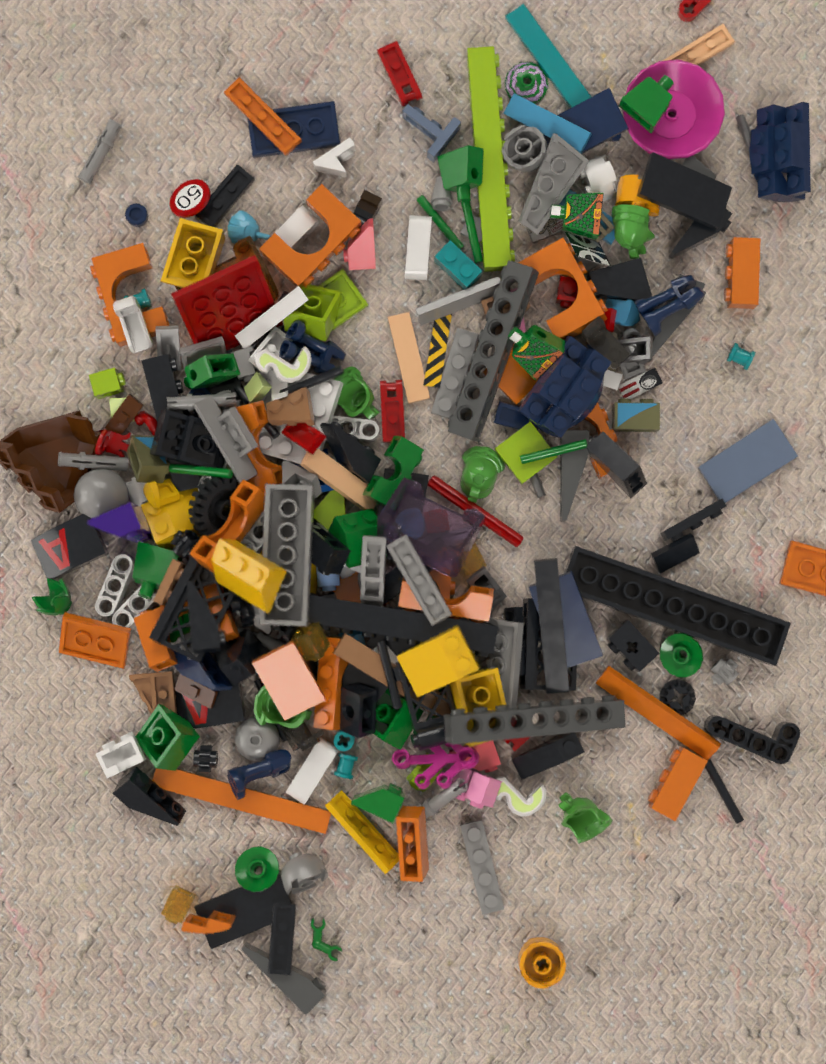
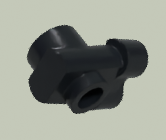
M236 594L229 607L231 613L239 611L243 627L253 625L255 614L252 604Z

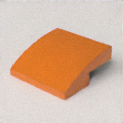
M512 347L498 388L517 405L532 390L538 379L534 380L513 358ZM487 368L482 372L485 376L488 373Z
M215 910L209 918L189 914L183 922L181 931L202 934L221 932L231 928L236 916Z

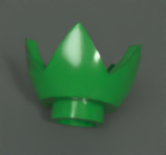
M47 578L49 595L32 597V600L38 607L36 611L49 616L63 615L72 605L70 590L62 579L58 582Z

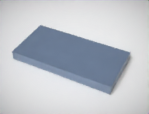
M772 419L697 468L718 500L723 499L726 503L789 463L798 455L775 420Z

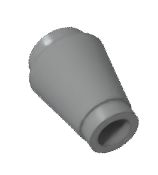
M438 176L431 204L436 211H448L453 204L451 191L444 189L442 178Z

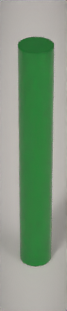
M421 195L416 201L428 216L432 217V221L445 237L462 250L465 246L437 211L433 209V206L425 196Z
M470 201L463 202L461 205L475 264L482 263L483 257Z
M586 439L524 454L520 456L522 464L585 449L588 445Z
M170 464L169 466L170 473L232 478L233 476L232 469Z

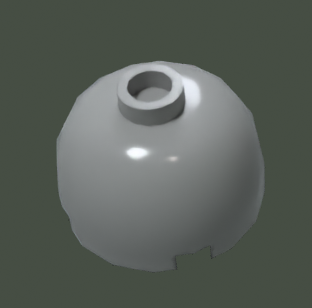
M520 125L506 135L502 154L505 161L513 169L520 172H531L540 167L548 145L544 135L536 127Z
M250 717L243 721L235 734V744L239 753L247 760L255 762L263 761L266 753L276 751L281 740L275 724L266 723L261 726L255 717Z
M297 852L289 857L290 861L284 865L281 874L283 886L287 894L290 891L293 894H298L317 886L314 883L316 880L321 878L323 882L328 877V872L321 859L311 854L302 855V852Z

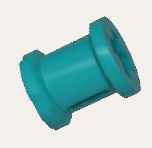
M145 288L140 293L132 295L136 297L141 309L152 307Z
M735 343L726 361L738 363L747 370L756 352H749L738 347V344Z
M339 730L334 737V746L340 751H348L354 745L355 737ZM341 735L350 738L348 745L339 743Z
M339 752L338 756L340 759L337 771H334L333 775L353 779L352 771L358 757Z

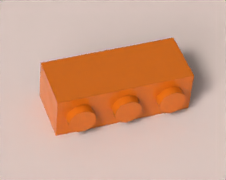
M733 237L730 244L726 245V257H729V266L725 268V279H728V288H725L724 301H728L727 308L755 309L758 306L761 238Z
M681 746L671 754L669 759L671 764L668 770L664 769L659 777L660 785L657 790L653 789L648 797L650 802L648 806L673 821L677 820L708 762Z
M402 806L396 817L400 880L423 882L429 871L425 807Z

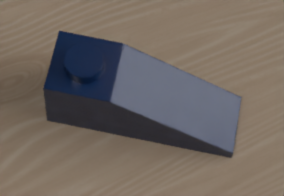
M174 651L178 664H175V667L181 675L213 691L231 690L233 687L210 653L205 654L200 664Z

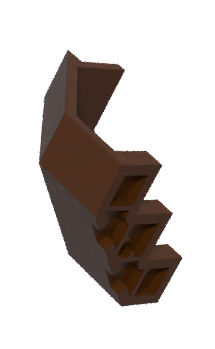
M80 410L16 428L0 440V464L6 470L11 469L18 476L17 482L28 493L33 491L41 499L39 504L44 509L61 513L75 502V486L85 473L91 471V468L79 470L78 467L58 466L59 452L74 454L85 452L86 455H96L95 447L101 432L92 429L91 421L89 418L82 417Z

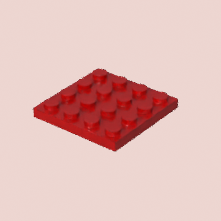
M255 255L171 293L193 344L222 336L226 351L241 345L235 335L275 305ZM282 321L279 322V323H278L277 325H275V326H276V327H279V326L283 325V324H282Z

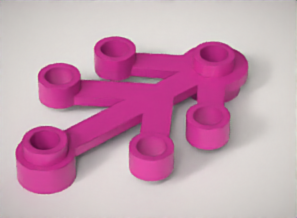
M446 743L444 745L452 747L457 754H447L441 746L430 748L434 754L410 755L407 750L398 749L393 753L392 761L399 769H406L410 765L432 764L426 771L415 777V784L419 789L428 788L430 779L447 764L455 763L445 773L437 776L436 781L442 789H446L452 784V778L462 769H471L477 765L479 754L472 747ZM444 778H447L445 783H441ZM422 779H425L424 783L419 784Z

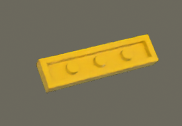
M342 790L339 791L325 807L383 873H388L399 862V854L364 814L351 804L352 801Z

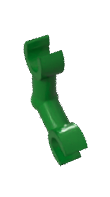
M313 917L311 920V927L313 929L312 947L328 954L332 961H338V958L332 956L331 952L334 949L342 952V948L339 945L331 946L322 942V930L326 924L325 919L323 918L322 926L316 927Z

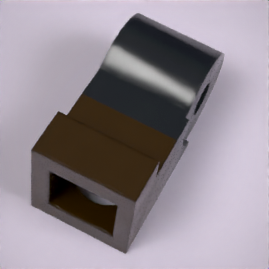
M365 189L354 210V215L361 220V226L369 218L374 220L383 204L381 197Z

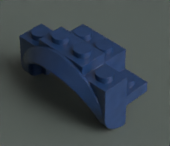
M800 102L788 107L772 104L757 110V126L751 130L749 158L751 174L754 175L758 183V198L776 202H796L805 200V194L811 192L809 103ZM782 172L787 173V181L784 178Z
M567 336L564 340V353L540 376L518 409V412L530 419L531 423L538 429L562 438L567 429L585 419L594 409L602 394L604 374L612 363L595 349H587L571 336Z

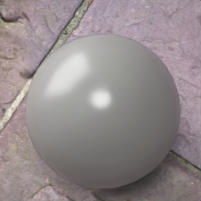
M108 469L88 471L78 480L74 489V501L78 511L91 517V519L128 503L129 494L125 481L117 473Z

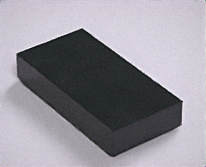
M689 533L656 550L651 555L658 572L661 574L700 552L694 536Z

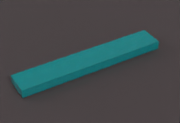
M524 4L505 16L506 21L570 108L591 98V95Z

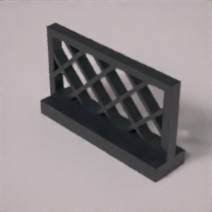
M191 556L149 638L153 642L201 664L206 653L196 656L189 652L187 644L191 643V639H185L182 629L189 627L190 622L181 625L178 618L181 612L189 610L187 581H192L194 585L198 581L199 585L196 588L201 590L203 599L208 607V603L221 599L223 604L222 610L213 614L214 617H217L216 620L219 625H221L236 594L232 591L222 594L220 585L216 581L213 572L214 580L202 584L200 575L205 567L201 566ZM216 584L219 595L207 599L203 588ZM180 631L183 642L174 645L166 642L170 633ZM184 645L185 650H183V649H181V648H179V647Z
M533 598L523 599L525 675H520V689L546 690V684L537 685V675L544 670V664L538 659V652L542 649V640L538 636L540 629L539 614ZM577 665L572 666L571 671L568 669V674L570 675L569 691H576Z

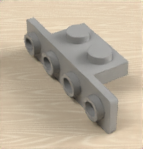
M212 396L196 402L194 408L239 483L243 479L247 481L256 476L257 471L247 454L258 447V444L236 407L234 406L222 414Z

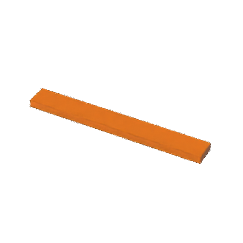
M155 769L153 781L164 790L326 834L331 817L329 810L308 804L304 805L297 801L245 788V797L237 800L229 783L176 769V771Z

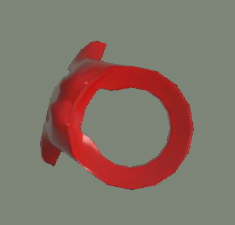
M107 429L98 431L101 434L96 443L95 454L101 456L103 453L109 452L125 458L123 451L127 452L129 444L123 440L129 439L131 432L122 435Z

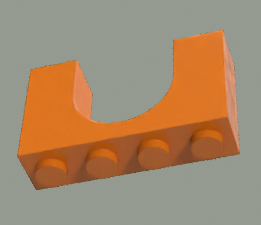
M323 184L306 199V202L329 228V238L326 245L316 253L301 254L294 251L274 233L259 248L260 253L296 287L299 286L300 288L303 286L307 288L314 281L315 278L313 276L318 270L321 272L325 270L330 264L329 259L334 254L336 256L339 255L346 247L344 243L349 238L354 239L361 231V220Z
M564 237L518 262L519 264L532 267L539 272L535 285L555 275H566L577 282L578 294L575 302L565 311L546 321L552 334L563 340L567 336L574 338L607 320L604 312L608 311L602 299L597 301L594 295L597 292L592 280L587 282L584 276L587 271L582 261L576 262L574 258L576 254L570 242L567 244Z
M144 243L91 258L93 265L90 266L93 278H97L99 286L96 287L100 300L104 299L106 306L103 308V313L106 321L110 320L112 329H109L112 341L116 342L120 347L128 344L120 319L113 308V304L116 301V290L121 281L126 277L153 269ZM162 306L143 312L151 338L156 336V326H170L166 311Z
M216 584L203 588L207 599L219 595ZM220 586L222 594L225 593L224 589ZM221 599L208 603L212 614L220 612L223 608ZM160 605V607L153 610H144L139 616L133 618L148 665L156 672L178 664L173 650L155 643L149 638L165 607L164 605ZM229 608L220 625L222 631L225 630L227 642L240 637ZM189 610L181 612L180 616L189 613ZM169 635V637H168V639H167L166 642L171 643V641H170V635Z

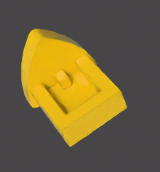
M170 479L164 480L163 483L152 481L144 485V495L155 509L180 499V493Z

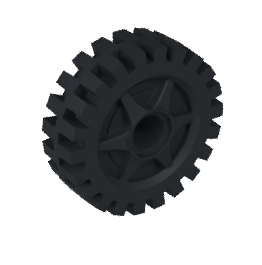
M236 477L206 478L203 480L204 485L199 484L197 486L199 492H193L192 496L195 497V500H190L189 505L193 506L192 509H189V514L193 517L189 519L194 524L193 528L201 536L212 535L225 524L231 509L230 497L240 484Z

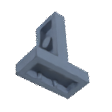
M407 104L402 111L403 118L434 141L427 151V158L433 163L461 129V121L455 117L442 130V126L437 121L427 119L424 116V112L416 106L411 107Z

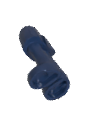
M692 275L673 279L670 281L672 287L647 299H638L634 302L654 336L660 334L661 322L665 318L684 308L687 310L691 309L704 298L705 294L701 288L695 287L696 281ZM674 297H677V299L670 302L669 304L653 311L659 305L665 303L666 301Z
M295 320L288 329L286 338L319 352L317 356L310 353L314 372L321 374L335 368L336 366L329 363L331 357L344 361L346 353L331 340L324 343L308 335L305 332L306 325L302 321ZM285 340L281 344L279 357L285 361H290L298 356L301 348L295 343Z
M276 750L266 753L264 760L261 762L227 770L228 781L236 799L240 800L245 797L246 785L251 781L269 776L275 778L288 772L291 767V754L287 750Z

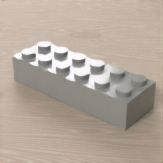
M266 484L263 556L287 571L270 612L266 613L260 609V624L309 626L315 492L313 486Z

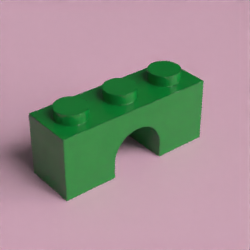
M394 435L384 454L394 463L393 475L388 479L373 475L363 495L385 508L393 509L401 499L400 494L403 488L410 483L413 469L420 464L424 449L402 436Z

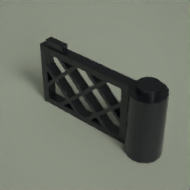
M395 662L396 667L393 668L396 681L401 682L413 726V734L410 735L413 747L423 751L446 744L444 715L442 716L435 712L441 700L448 703L449 714H451V710L456 709L449 684L443 686L440 695L433 691L429 692L437 697L433 708L430 709L422 704L426 694L422 695L418 701L411 698L410 690L412 686L411 684L407 685L406 680L408 678L399 662ZM421 706L430 713L426 721L418 723L416 712Z

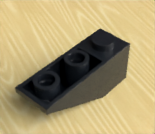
M321 423V429L337 462L363 482L369 483L381 461L375 455V451L370 447L360 444V440L356 436L347 434L343 430L344 427L339 423Z
M137 766L120 779L112 793L128 808L176 826L180 824L186 812L178 802Z

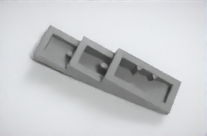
M363 535L360 600L363 604L384 607L386 537Z

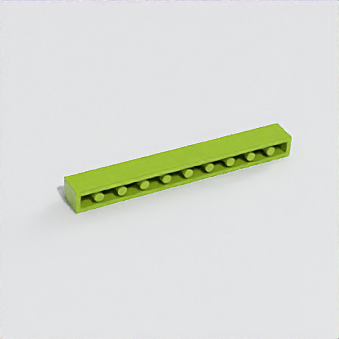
M494 46L467 48V65L474 147L483 148L482 184L477 187L479 218H481L480 226L482 231L484 272L502 271L503 267L507 265L508 260L515 262V252L510 250V242L513 241V229L508 228V220L512 219L511 206H507L506 198H510L509 184H505L504 176H508V164L503 162L502 147L505 141L501 140V132H505L504 119H500L499 111H503L502 97H498L497 90L501 89V77L496 75V67H499V54H495Z

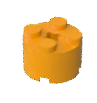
M634 174L621 176L618 182L615 206L620 204L641 206L650 210L649 216H659V205L637 196L642 179H638V175Z
M546 937L530 938L520 949L518 965L523 978L528 984L535 988L546 989L557 984L563 978L566 970L565 958L560 947L553 940ZM544 958L546 964H542L539 967L537 961H541Z

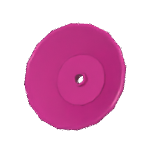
M679 59L658 61L638 73L628 85L626 94L647 77H651L656 82L664 75L671 78L674 85L668 92L673 98L660 122L651 134L624 110L623 117L629 128L628 132L631 138L647 153L651 154L654 152L668 159L689 158L706 149L719 134L725 116L723 94L715 79L699 65ZM668 112H674L675 117H669Z

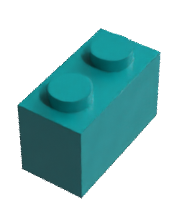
M451 240L434 256V262L463 290L472 287L482 276V270Z

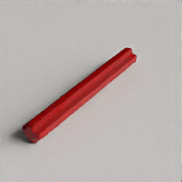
M437 476L431 477L427 485L513 546L518 547L524 539L522 535L476 503L468 501L466 496Z

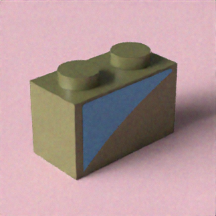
M618 399V402L612 405V429L614 432H658L660 430V403H654V399H640V402H631V399Z
M131 436L127 454L136 481L139 483H149L152 481L163 483L165 475L169 473V461L166 458L150 454L154 436Z

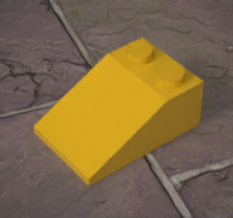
M180 218L161 282L184 288L212 275L220 259L226 239L223 229Z
M198 488L180 491V499L178 501L162 505L157 509L152 507L149 502L141 505L155 543L159 547L168 550L172 549L174 545L171 544V541L179 530L183 533L185 530H191L200 536L198 531L193 528L194 524L189 519L193 517L189 514V509L193 508V506L189 505L190 500H195L192 494L194 491L199 492Z
M458 625L396 656L417 697L457 681L479 669V664Z

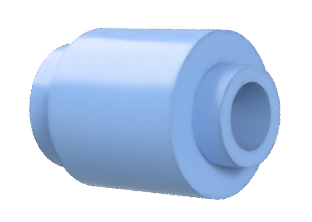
M316 567L317 586L322 587V591H334L336 586H340L339 574L323 575L318 572Z

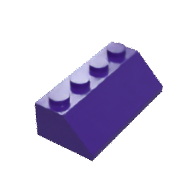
M131 502L87 520L88 525L132 542L138 543L140 541L145 543L152 539V533L142 507Z

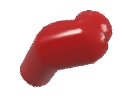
M140 411L134 418L136 424L141 426L145 423L152 436H154L157 420L146 411Z

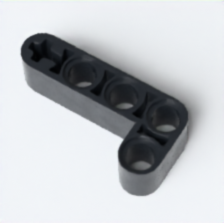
M717 715L707 717L704 723L705 730L710 735L777 764H785L791 759L800 737L799 727L790 722L779 723L775 728L772 738ZM718 722L719 725L727 729L725 732L719 729L714 730L712 723ZM787 726H790L792 729V735L789 738L783 736V730ZM735 729H740L742 732V737L738 741H734L732 738V733ZM757 738H761L763 742L759 750H755L753 747V742ZM778 747H781L784 752L780 759H776L774 756V751Z

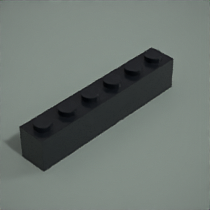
M170 354L141 360L157 423L160 411L168 410L167 397H181L180 393H184L182 382L177 380L175 371H178L175 357L171 358ZM189 410L173 411L180 414L189 415ZM167 459L169 464L190 465ZM171 473L173 484L179 492L196 488L202 477L201 475Z

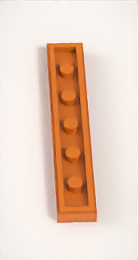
M608 666L597 679L595 684L611 695H615L617 699L624 700V704L707 761L720 748L721 742L612 667Z

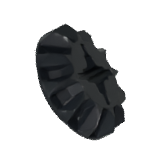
M675 679L667 682L662 687L659 699L680 715H684L693 709L696 701L695 690L688 682ZM674 689L679 694H687L681 698L682 706L677 701L669 702L675 697Z

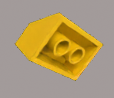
M219 539L211 558L216 581L259 609L269 613L287 570L237 540Z
M497 667L474 671L449 684L456 709H465V712H473L475 707H487V710H495L497 705H506ZM494 717L489 720L490 729L495 726ZM472 719L467 722L468 731L474 726ZM489 741L464 743V745L472 747Z

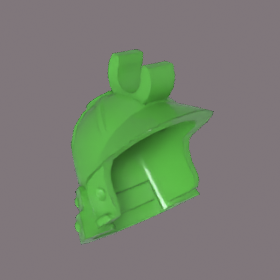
M620 204L614 206L611 212L614 236L623 248L629 249V257L637 259L639 254L646 253L644 243L655 238L648 228V213L650 210L641 206Z
M356 367L345 368V373L334 379L344 383L337 404L350 417L363 413L369 420L374 418L379 411L372 405L374 395L371 388L363 380V377L360 375L361 372Z
M474 446L466 450L462 455L465 466L461 475L460 486L462 491L468 496V501L474 503L477 502V499L486 498L492 492L498 473L500 474L501 471L505 470L504 461L496 451L489 447Z
M262 686L255 696L254 714L261 726L266 723H276L288 728H297L305 719L309 720L312 711L307 709L284 721L265 686Z
M566 792L559 797L562 801L559 807L564 811L561 825L572 830L578 844L599 835L613 821L610 815L599 809L588 798L577 797L573 799Z

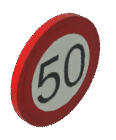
M192 179L182 183L176 188L170 198L169 205L171 211L181 218L196 215L204 209L210 199L211 191L209 186L200 179Z

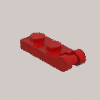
M395 41L377 49V54L401 106L405 107L412 100L418 101L422 99V93L398 42ZM410 86L412 91L405 94L403 88Z
M387 380L380 381L383 443H391L394 435L405 438L402 380L388 383ZM387 391H396V397H387Z

